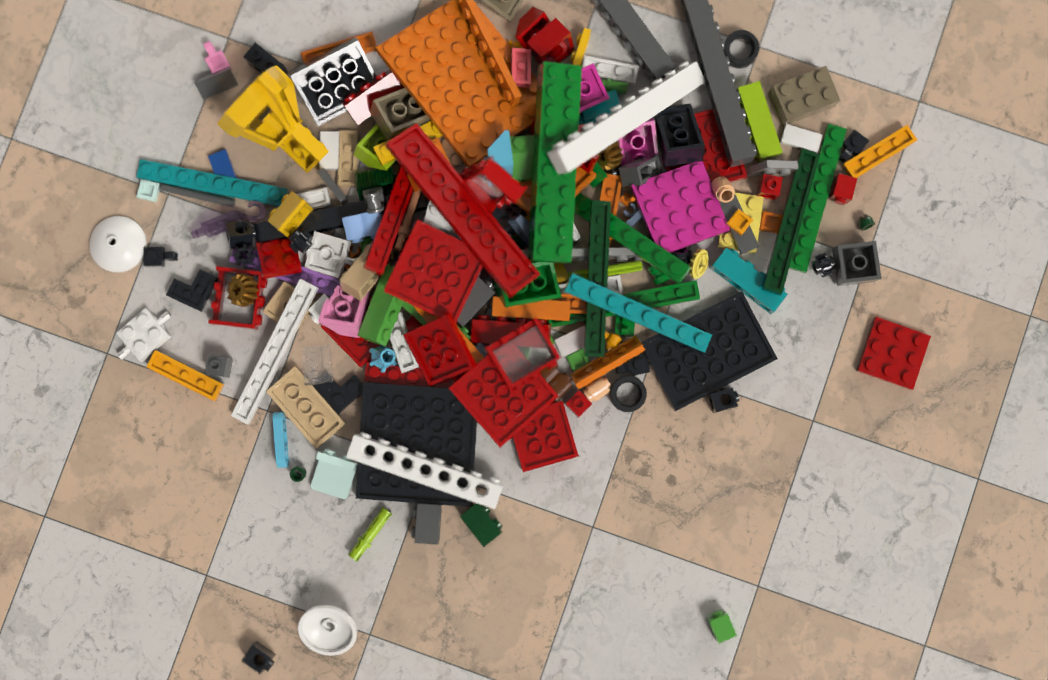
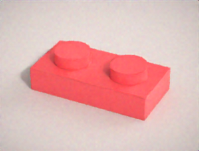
M512 48L511 75L517 87L530 88L531 49Z

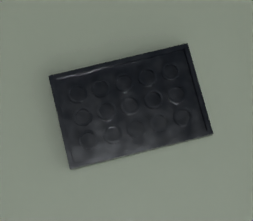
M742 291L682 321L712 335L705 353L659 333L641 342L645 349L643 352L674 412L778 359Z

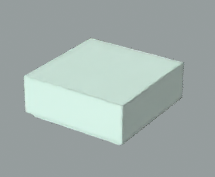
M141 179L136 197L157 202L161 184Z

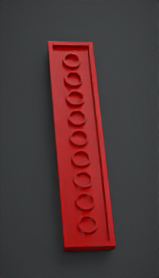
M417 123L386 143V148L509 298L540 275L539 271Z

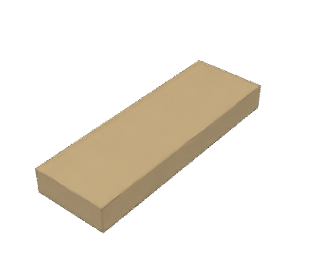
M339 130L338 187H356L355 173H358V158L354 156V152L359 143L358 130Z

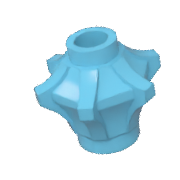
M382 345L375 349L370 348V366L374 365L380 369V372H385L387 367L396 365L393 349Z

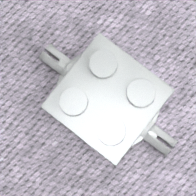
M314 231L311 241L313 245L306 251L307 260L305 268L340 278L346 264L352 266L351 261L355 260L349 257L351 241Z
M147 308L143 309L117 332L125 346L117 353V356L123 360L131 352L140 362L147 359L155 350L171 338L164 326V323L172 317L170 313L165 311L157 318Z

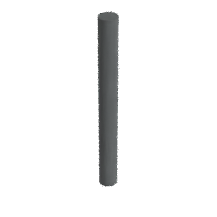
M163 183L160 186V191L235 207L236 201Z

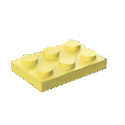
M735 193L743 212L753 219L750 227L758 242L764 197ZM730 230L719 235L717 248L725 249L727 247L728 249L732 248L735 251H739ZM757 248L754 249V250H752V251H749V252H747V253H753V254H755Z

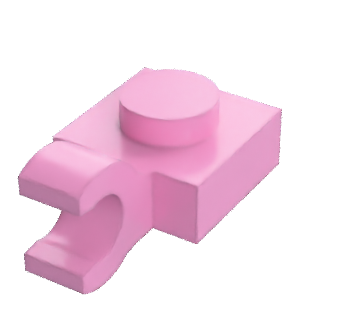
M210 41L203 44L209 54L204 59L212 74L227 67L231 69L222 50L216 52Z

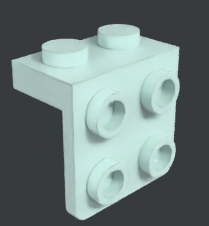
M325 449L324 452H318L316 459L319 461L312 479L311 488L325 494L346 499L349 495L358 463L346 458V455H343V457L335 456L336 452Z

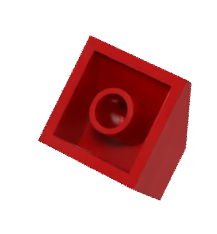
M557 18L547 22L542 30L537 34H533L529 41H527L528 48L531 49V54L539 65L544 61L561 63L574 50L571 32Z

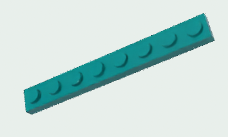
M140 159L136 175L138 179L276 207L282 204V198L289 191L287 188Z
M573 273L570 275L563 291L705 353L712 337L711 334Z

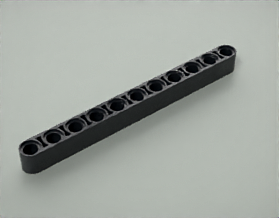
M422 190L414 212L424 211L428 208L430 200ZM389 195L385 196L384 208L386 206ZM364 201L312 211L297 230H300L302 233L306 230L312 235L314 231L321 233L344 228L343 217L367 212V207ZM268 221L254 225L257 243L288 238Z

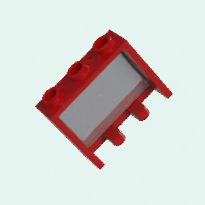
M492 156L486 160L481 159L477 164L473 163L469 168H464L459 174L490 213L496 207L502 208L505 203L507 205L511 204V202L515 204L528 187H521L497 162L492 161Z
M216 266L219 275L218 282L214 283V290H216L215 301L211 303V308L214 311L212 320L209 319L208 323L211 325L258 330L263 320L260 312L261 307L265 305L263 290L267 288L268 278L263 279L262 272ZM237 274L254 277V281L258 282L256 288L259 289L256 292L258 298L254 299V304L246 307L231 304V300L227 299L229 293L226 292L229 289L227 283L231 282V277L237 276Z
M537 317L484 349L507 385V388H514V390L525 385L523 381L530 377L533 380L542 374L540 371L545 367L549 370L558 365L557 360L561 358Z

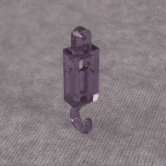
M251 201L247 206L249 208L252 206L259 207L260 213L257 216H250L233 210L200 223L202 228L192 231V238L196 239L205 235L211 238L226 232V222L247 219L251 222H259L265 217V206L259 201Z

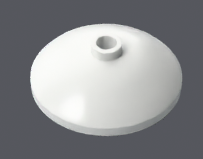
M113 216L101 221L94 228L89 241V249L93 260L101 268L116 273L126 272L136 267L143 259L144 247H147L146 235L141 226L134 220L123 216ZM115 239L116 243L111 245V241Z
M320 605L308 609L302 615L298 624V633L303 643L314 652L323 655H339L348 651L354 645L357 637V627L351 616L342 609L329 605Z

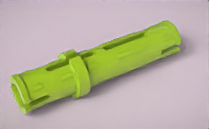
M384 507L381 508L362 536L358 537L356 545L348 553L349 557L358 562L367 548L372 546L373 539L383 528L390 516H392L389 510Z

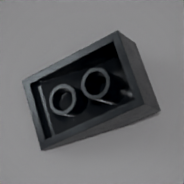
M691 103L667 107L654 116L665 167L703 161L705 144Z

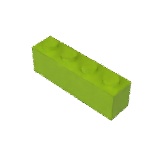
M760 81L738 87L736 91L740 94L739 104L745 111V124L750 127V140L752 144H755L757 151L754 159L756 158L757 163L779 157L783 151Z

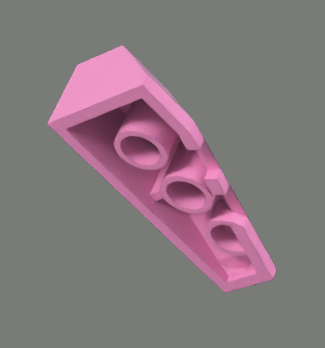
M341 284L337 285L330 299H327L323 304L318 320L319 323L340 335L360 338L357 335L366 315L370 291L360 301L342 291Z

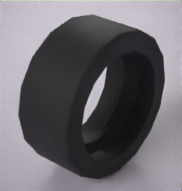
M737 30L726 38L723 51L725 56H728L731 67L737 69L746 68L754 62L759 54V41L751 32ZM737 39L745 40L751 46V54L744 60L737 59L730 53V45Z
M634 376L618 378L610 389V400L613 406L623 412H633L640 409L647 398V390L644 383ZM632 383L638 388L639 398L635 404L624 405L618 400L617 390L622 384Z

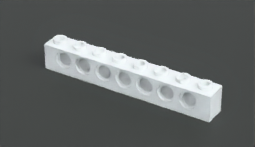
M364 432L353 436L346 458L493 509L497 506L503 484H500L501 480L493 477H489V479L483 478L481 473L473 470L470 473L463 471L464 468L456 464H452L451 467L439 458H434V460L426 458L427 455L422 452L416 451L415 454L408 452L407 447L397 445V447L391 446L389 441L380 438L378 441L371 439V435ZM368 445L374 446V455L367 453L366 448ZM386 451L393 453V461L389 462L385 459ZM404 458L412 460L411 468H406L403 465ZM423 464L430 466V474H424L421 471ZM447 471L450 475L449 480H442L439 475L440 472ZM460 477L466 478L468 486L461 487L458 484V479ZM484 484L487 487V491L483 494L479 493L476 486Z

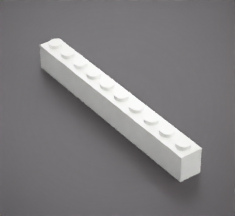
M697 61L681 63L677 66L678 69L676 71L674 69L665 73V78H659L651 83V87L648 88L647 86L639 90V95L626 98L624 100L625 104H618L610 109L611 113H604L596 118L597 122H590L582 127L583 131L579 133L578 131L567 137V141H560L553 145L554 149L547 154L557 173L570 172L705 83L706 81Z

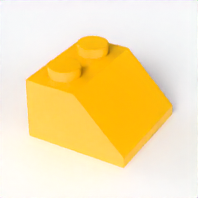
M293 191L282 198V204L277 209L275 208L271 211L268 219L271 225L288 238L291 237L313 210L304 199Z

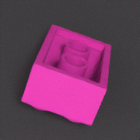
M594 63L582 68L579 113L609 99Z
M650 118L616 141L620 142L619 146L623 149L621 153L624 157L622 158L621 166L629 161L658 154L655 120L653 118Z

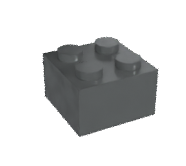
M876 241L837 245L832 249L836 264L837 286L870 283L882 279Z

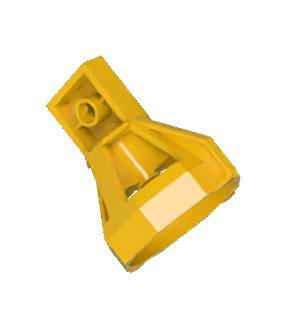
M272 66L260 75L230 106L217 123L230 136L236 138L242 136L271 149V151H275L280 147L306 173L313 169L329 152L325 145L318 141L308 128L301 125L303 121L299 115L294 83L278 66ZM268 108L272 110L262 121L258 119Z

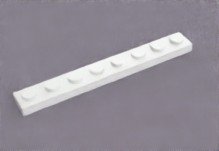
M303 279L299 280L231 414L232 417L247 425L251 423L319 289L318 287Z

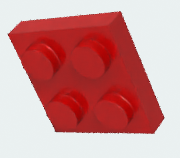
M289 238L256 243L263 279L302 273L298 252L295 253L290 248L291 242Z

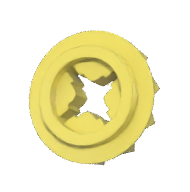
M697 249L693 253L689 265L691 268L689 271L691 278L699 279L708 267V252L704 249Z

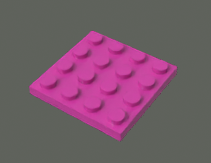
M702 161L693 162L649 178L641 186H635L634 184L630 186L651 240L669 253L730 230V227L726 225L727 220L720 203L712 191V184Z

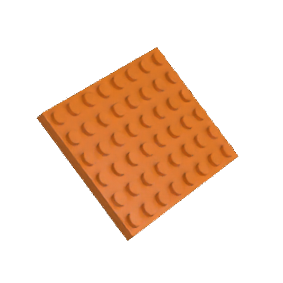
M450 0L376 46L375 51L469 168L473 163L477 164L481 159L487 157L488 148L505 130H509L511 137L518 136L531 127L536 113L537 78L531 72L530 88L518 87L522 97L518 105L511 107L509 101H506L501 85H498L495 80L493 69L487 64L485 53L479 48V41L476 35L474 36L471 32L468 19H465L460 3H457L456 0ZM478 7L511 73L512 47Z

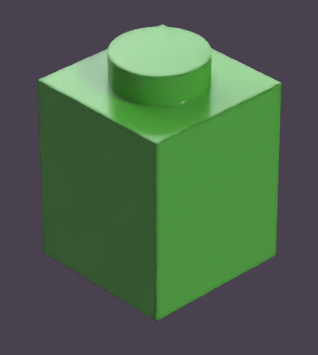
M715 611L710 614L711 617L707 618L714 637L719 644L737 636L729 615L725 611Z

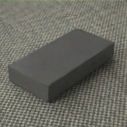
M230 67L194 81L203 100L238 86Z
M320 169L317 173L342 205L348 202L346 196L326 170Z

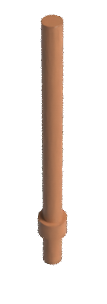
M413 190L402 226H400L397 233L398 238L394 247L395 250L402 251L405 239L409 236V227L421 191L415 192Z

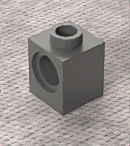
M208 354L205 374L230 378L233 359Z

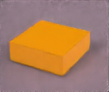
M738 208L726 225L741 236L753 219Z

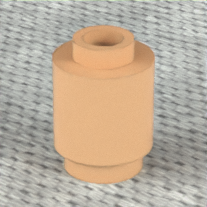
M717 177L712 181V191L719 201L727 203L734 198L735 190L726 177Z
M600 376L585 386L586 388L582 391L590 402L594 400L596 402L610 392L611 384L606 377L601 378Z

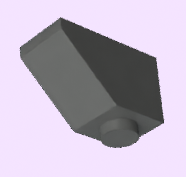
M659 154L629 161L619 167L623 186H631L632 184L641 186L649 178L663 173Z

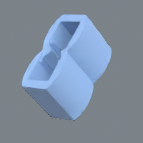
M364 212L343 217L342 221L347 241L352 240V243L364 241L363 237L371 236V239H373L382 216L381 212L373 214Z

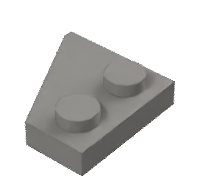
M765 160L745 170L747 176L763 174L785 176L790 175L791 171L798 169V162Z

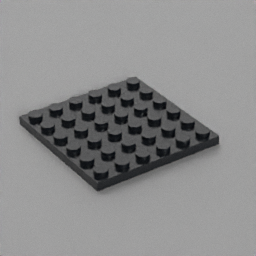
M363 383L360 432L371 435V439L377 441L379 438L390 442L389 445L397 447V445L407 447L408 452L414 454L416 451L422 452L427 455L426 458L434 460V458L442 459L446 465L451 467L452 464L462 466L464 468L463 471L469 473L471 470L474 471L477 421L448 388ZM368 445L366 448L367 453L374 455V446ZM386 451L385 459L389 462L393 461V453ZM404 458L403 465L406 468H411L412 460ZM358 462L355 499L472 506V501ZM423 464L421 471L424 474H430L431 468L429 465ZM441 471L439 474L440 478L444 481L450 478L447 471ZM460 477L458 484L461 487L468 486V480Z

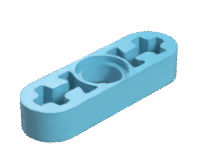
M274 412L273 431L277 468H286L289 466L286 416L284 412Z

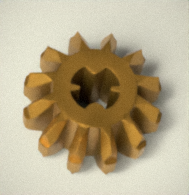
M615 141L597 153L599 155L597 162L602 169L612 170L622 163L624 155L621 153L623 149L619 146L620 142Z
M237 274V276L231 277V282L227 283L229 285V289L226 290L229 293L227 299L231 300V304L246 307L254 304V299L258 298L256 292L259 291L256 288L258 282L254 281L252 276Z

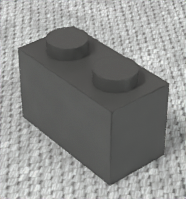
M418 503L417 507H414L413 518L416 519V526L412 527L411 535L412 538H415L414 543L439 544L442 505Z

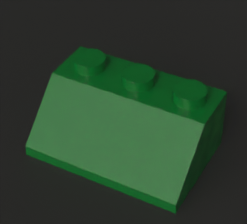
M532 263L540 275L511 298L507 296L493 278L496 294L505 308L561 298L554 263Z

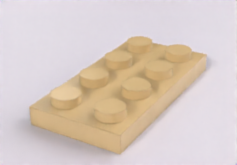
M294 366L266 391L315 449L321 447L346 425L344 420L297 366Z

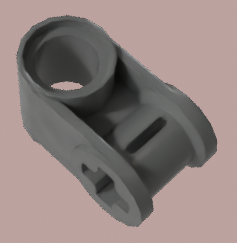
M382 186L363 190L367 213L373 214L383 211L385 196Z

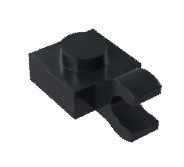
M854 129L843 142L842 146L845 150L839 156V160L845 163L852 154L854 156L859 155L870 140Z
M144 247L143 266L165 267V261H178V253L174 251L165 252L164 247Z
M645 354L633 357L627 361V364H622L615 368L616 374L630 371L631 376L650 372L648 359Z

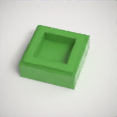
M583 348L566 356L573 372L590 362L587 356H583Z

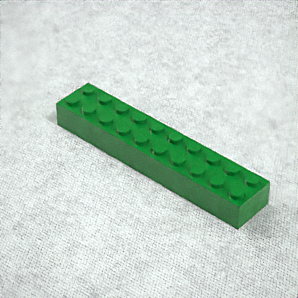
M544 61L538 66L528 259L533 262L561 264L572 262L577 167L570 172L558 174L547 153L554 149L553 145L560 141H567V137L570 134L579 131L582 66Z

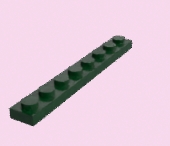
M803 148L799 153L797 160L798 169L794 171L762 290L779 296L783 293L820 154Z
M591 200L587 280L607 288L611 201ZM586 302L583 356L604 357L606 310Z

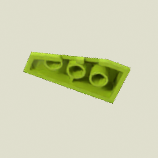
M377 124L357 144L354 152L356 158L371 168L387 171L396 161L394 160L381 166L373 147L387 140Z

